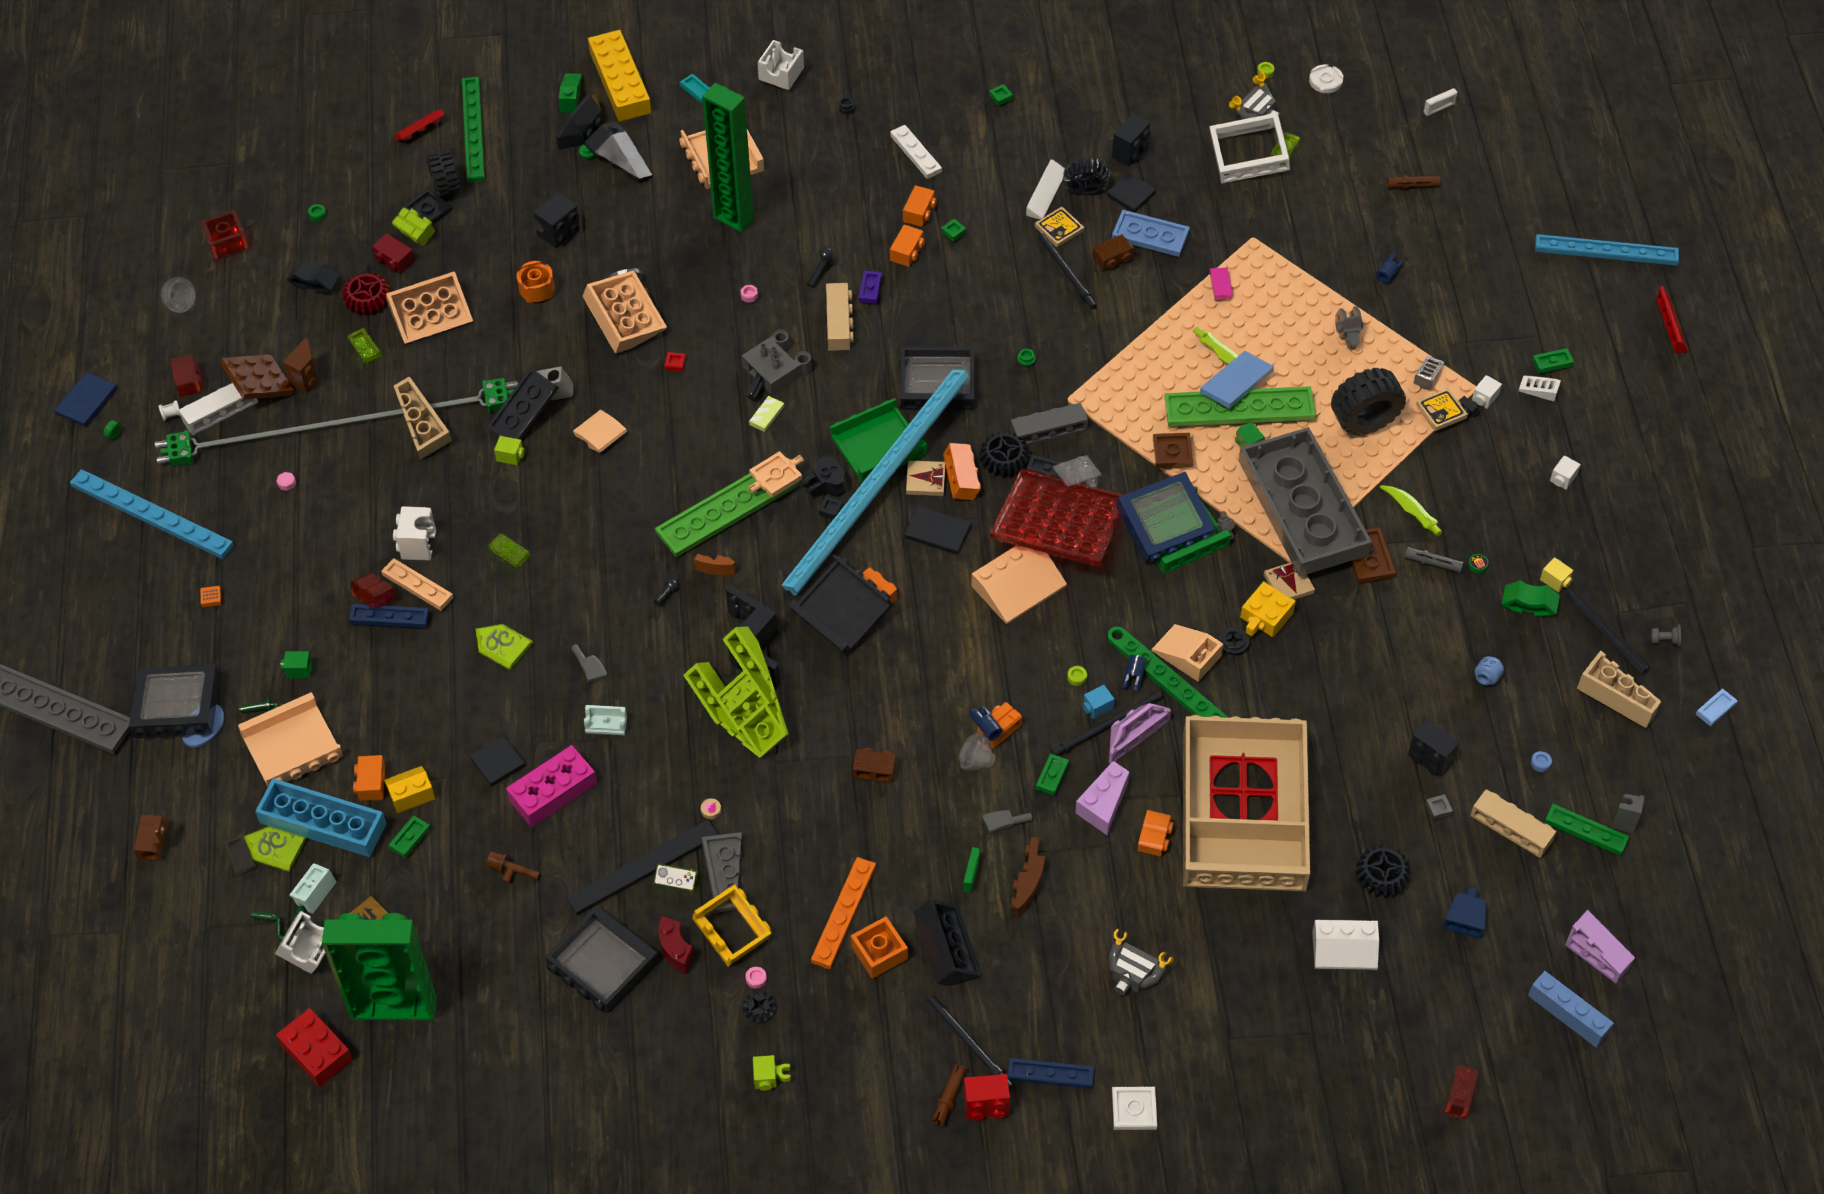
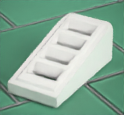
M1523 376L1519 391L1554 401L1561 380Z

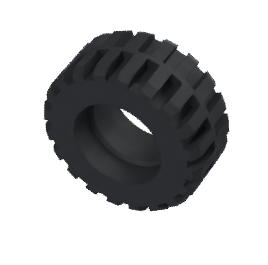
M1384 368L1365 369L1363 372H1357L1351 378H1347L1344 383L1338 386V390H1335L1333 393L1331 408L1343 430L1354 435H1366L1369 432L1374 433L1378 429L1392 423L1401 414V410L1404 409L1406 396L1397 378L1391 371Z

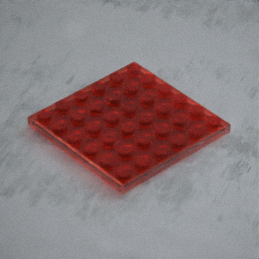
M1021 469L990 532V539L1100 567L1121 519L1115 504L1118 497L1123 496V494Z

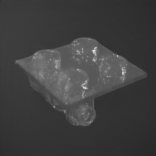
M1087 455L1052 466L1067 487L1086 481L1088 487L1094 488L1097 486V477L1102 476Z

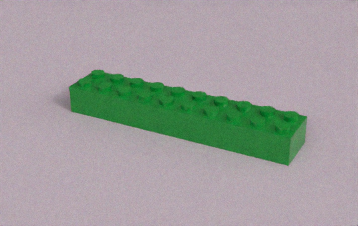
M714 83L702 95L713 218L742 233L754 220L745 97L727 89L725 86Z

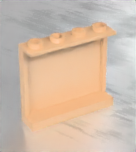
M747 129L750 174L753 175L764 171V159ZM681 130L680 145L686 149V156L688 160L691 159L694 172H698L700 183H703L705 188L709 189L711 186L706 133L702 131L686 136L684 131Z

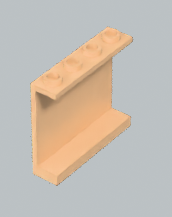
M312 692L238 725L241 736L267 786H269L273 778L283 782L295 780L303 774L316 771L321 766L336 762L339 758L343 757L339 744L337 745L324 721Z

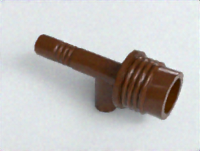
M490 852L486 866L498 871V873H501L505 868L506 871L502 881L510 883L514 872L536 880L538 879L540 872L507 861L508 854Z

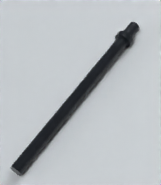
M1156 692L1067 742L1062 741L1059 746L1051 750V753L1058 756L1063 752H1069L1070 748L1111 727L1116 721L1124 719L1131 710H1136L1145 704H1153L1162 699L1161 692Z

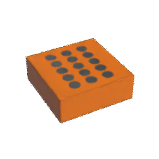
M220 586L201 588L202 608L222 605Z

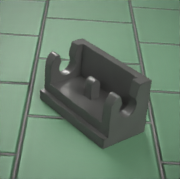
M1625 794L1623 799L1630 800L1632 804H1619L1611 828L1634 833L1642 813L1644 796L1640 795L1639 797Z

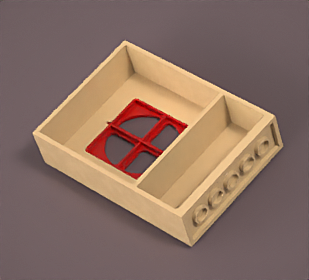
M1199 715L1186 716L1183 733V887L1306 891L1310 876L1307 721L1300 719L1281 720L1279 718L1261 719L1258 717L1248 719L1237 716L1231 718H1221L1219 716L1201 717ZM1231 763L1239 764L1240 786L1238 788L1215 787L1213 785L1216 775L1222 768ZM1247 764H1255L1262 768L1270 777L1273 788H1249L1247 786ZM1215 795L1238 796L1240 798V819H1229L1223 815L1217 808L1213 797ZM1247 797H1272L1273 804L1266 815L1259 820L1247 819Z

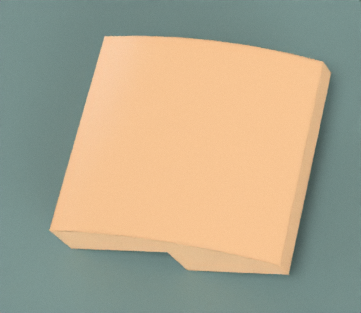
M599 410L573 430L576 437L586 441L589 448L600 453L625 434L627 430L609 414Z

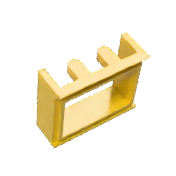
M735 884L695 910L692 917L728 967L768 940L771 935L769 925L765 921L762 922L755 906L748 903L743 890L738 889ZM728 899H730L758 937L734 954L731 953L723 939L719 937L712 924L704 916Z

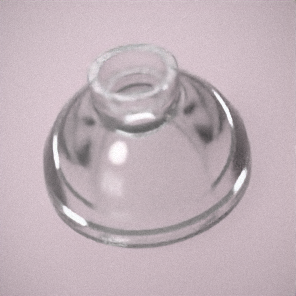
M171 278L162 286L161 301L172 312H186L194 304L195 289L191 282L185 278Z
M982 733L971 735L964 742L959 754L961 768L968 771L979 770L984 766L989 768L995 760L991 744Z

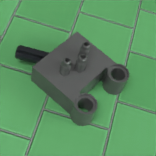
M785 330L775 331L770 338L741 355L742 367L754 378L746 394L750 400L757 398L762 386L773 395L797 378L811 372V355L808 352H798L795 360L786 353L789 350V336Z

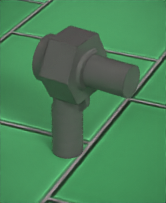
M1221 511L1217 523L1218 530L1220 532L1228 530L1231 534V539H1233L1232 529L1235 526L1234 521L1227 516L1225 511Z

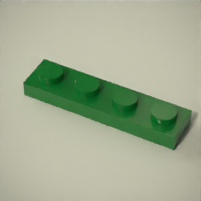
M1552 804L1544 822L1621 856L1629 838L1625 834L1555 804Z

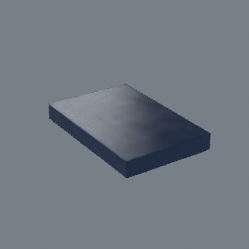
M86 372L55 408L54 412L58 416L86 427L118 389L117 385Z

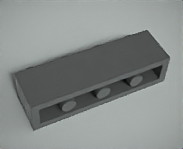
M1081 403L1070 404L1065 407L1053 408L1048 411L1011 419L1010 431L1011 434L1015 433V437L1019 436L1022 440H1025L1026 445L1087 431L1088 418Z

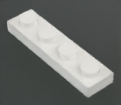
M906 125L890 131L893 140L927 179L942 172V167Z

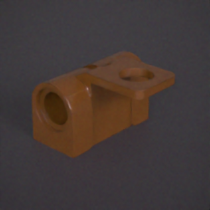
M141 815L134 845V853L138 860L155 861L161 858L168 820L163 816Z

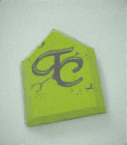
M503 624L476 629L479 653L509 670L512 669L533 644L532 640Z
M272 826L243 836L253 861L288 872L291 871L307 840L304 836Z

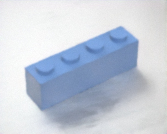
M1546 971L1532 984L1528 996L1596 1048L1610 1033L1614 1024L1610 1019Z

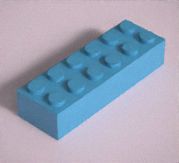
M274 778L255 811L260 824L298 834L367 857L371 856L387 824L381 811Z

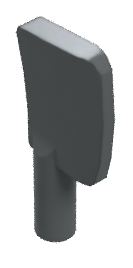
M577 644L571 647L585 673L587 682L603 679L607 676L604 666L596 656L592 655L586 658Z
M1009 810L995 811L983 815V822L989 833H994L1015 824L1032 821L1031 813L1012 817Z

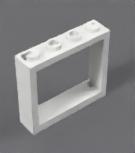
M1278 113L1210 126L1211 141L1221 184L1290 170L1289 157ZM1275 128L1282 155L1224 166L1218 139Z

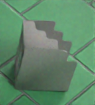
M562 366L537 371L559 387L551 400L569 398L573 395V382Z

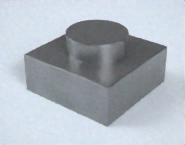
M1445 794L1426 799L1425 804L1433 820L1452 815L1453 810Z

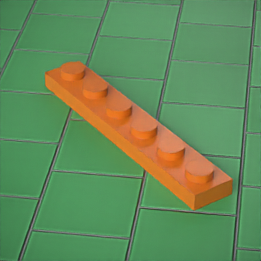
M859 857L856 858L811 958L812 964L831 969L874 873L876 863Z

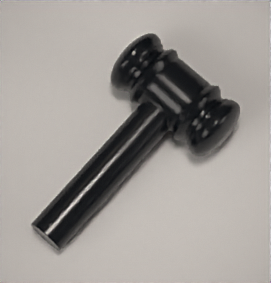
M823 247L819 251L821 261L807 283L811 288L816 284L824 268L831 267L834 264L832 251L829 247Z

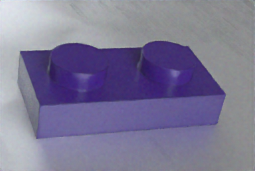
M864 270L859 302L877 304L882 277L881 272Z

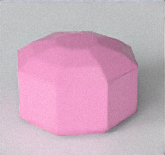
M746 285L741 289V299L749 303L754 302L758 298L757 288L753 285Z
M289 472L278 475L276 480L279 488L284 491L293 489L296 484L295 477Z

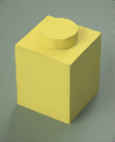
M1554 557L1543 569L1540 580L1559 593L1563 587L1567 588L1571 584L1573 570Z

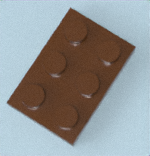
M1380 527L1366 529L1372 541L1370 554L1351 561L1357 582L1364 583L1394 578L1396 572Z

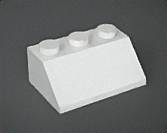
M1315 920L1313 927L1315 969L1377 970L1379 951L1378 921Z

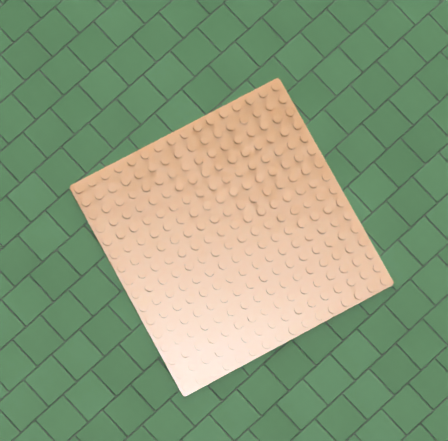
M1251 238L1217 267H1228L1233 293L1232 299L1214 300L1209 274L1070 395L1068 403H1081L1088 418L1153 465H1155L1153 434L1190 433L1193 467L1159 469L1170 477L1186 471L1193 487H1198L1197 494L1199 498L1217 511H1225L1235 524L1291 563L1238 461L1240 446L1235 442L1236 430L1240 426L1249 423L1168 427L1164 400L1165 393L1200 392V388L1228 365L1218 358L1213 349L1200 342L1199 336L1193 333L1195 327L1210 332L1215 339L1238 356L1246 351L1274 366V371L1253 389L1311 386L1316 414L1315 420L1259 422L1253 424L1265 436L1264 440L1309 427L1353 508L1435 431L1416 406L1418 400L1448 388L1459 402L1463 396L1469 399L1473 395L1476 386L1445 365L1442 366L1431 389L1414 384V378L1425 358L1430 355L1362 309H1360L1363 329L1359 333L1360 342L1355 349H1348L1345 339L1340 338V334L1336 331L1335 314L1340 308H1343L1347 317H1349V312L1356 305L1256 238ZM1384 368L1391 371L1397 378L1406 396L1405 407L1401 410V414L1392 423L1387 424L1386 427L1380 428L1374 433L1354 435L1343 430L1331 408L1333 393L1335 390H1338V386L1344 383L1347 378H1351L1355 373H1361L1365 369Z

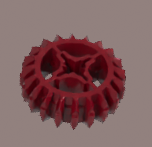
M361 272L359 276L354 275L353 279L348 278V283H344L342 298L345 306L351 312H356L357 315L363 313L364 316L366 313L372 315L374 311L379 313L380 308L385 309V304H388L386 294L390 293L391 289L382 275L377 276L375 272L372 275L369 272L366 274Z

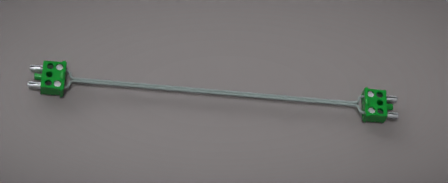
M504 378L483 380L484 389L479 391L478 396L430 404L433 409L479 401L482 406H487L488 413L492 414V412L499 411L514 390L506 391V389L515 388L518 382L505 383ZM483 391L485 394L486 404L483 403L481 399H479ZM399 409L197 443L194 438L190 437L188 430L180 433L166 435V440L155 442L156 448L167 447L161 449V455L168 454V456L157 457L156 461L158 464L170 462L171 467L185 464L193 465V456L197 454L199 448L403 414V411ZM191 441H193L194 444L197 446V447L195 448L194 453H193V451H192V442H191Z

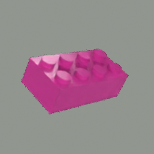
M571 745L508 786L506 791L510 803L525 821L533 827L595 786L597 781L595 771Z

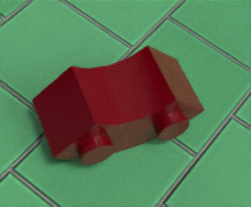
M661 916L658 932L663 955L671 967L686 975L694 958L693 948L682 939L681 922Z

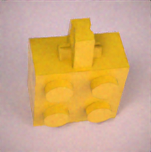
M1263 581L1242 606L1240 618L1249 623L1246 626L1245 633L1253 636L1260 629L1274 637L1293 615L1296 601Z

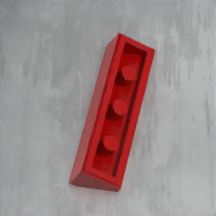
M1662 286L1659 288L1656 299L1674 352L1686 353L1688 348L1671 299Z

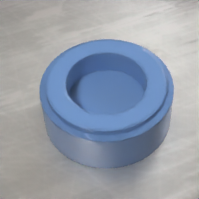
M1542 751L1534 753L1531 759L1532 768L1538 772L1547 771L1552 763L1550 755Z

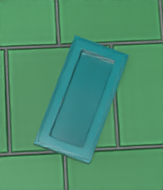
M694 74L680 81V86L698 102L703 104L702 95L709 87Z

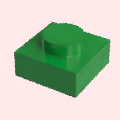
M1004 84L989 90L990 97L998 106L1013 99V94Z
M953 219L941 227V232L954 242L966 233V228Z

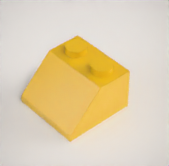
M422 766L384 780L397 813L435 800L432 786Z

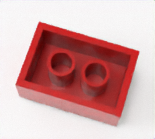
M310 1008L276 1034L280 1046L318 1087H321L353 1061L349 1049Z

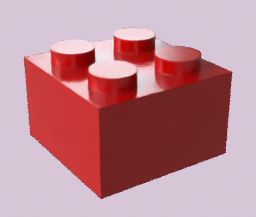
M1007 1074L964 1078L966 1119L979 1121L988 1117L1001 1119L1009 1116L1010 1094Z

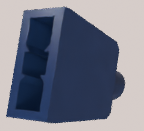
M1468 887L1465 894H1456L1445 918L1443 929L1479 939L1482 938L1485 929L1486 901L1477 898L1478 890L1476 888Z

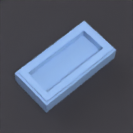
M1722 688L1697 710L1696 715L1711 727L1731 710L1738 701Z

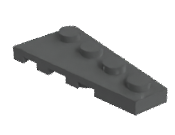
M742 832L706 836L701 839L712 898H715L734 884L738 888ZM728 899L715 908V913L734 911L736 907Z

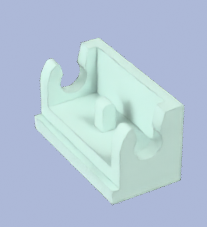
M586 705V718H584L585 733L625 735L627 722L625 707Z
M313 863L290 896L298 906L304 905L307 911L313 914L337 882L329 869Z

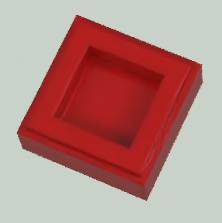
M668 352L664 366L665 370L683 372L686 354Z

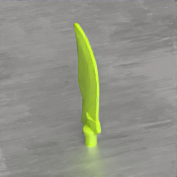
M1199 327L1194 328L1193 333L1199 336L1200 342L1213 349L1218 358L1226 364H1229L1238 357L1231 349L1215 339L1210 332L1203 331Z
M1380 486V489L1391 495L1405 512L1415 516L1423 528L1432 531L1436 536L1441 535L1442 531L1437 526V520L1431 517L1411 495L1392 486Z

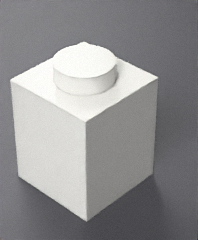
M1486 375L1474 389L1472 401L1488 409L1499 396L1502 384Z
M1563 456L1553 469L1550 481L1566 490L1577 476L1580 464Z

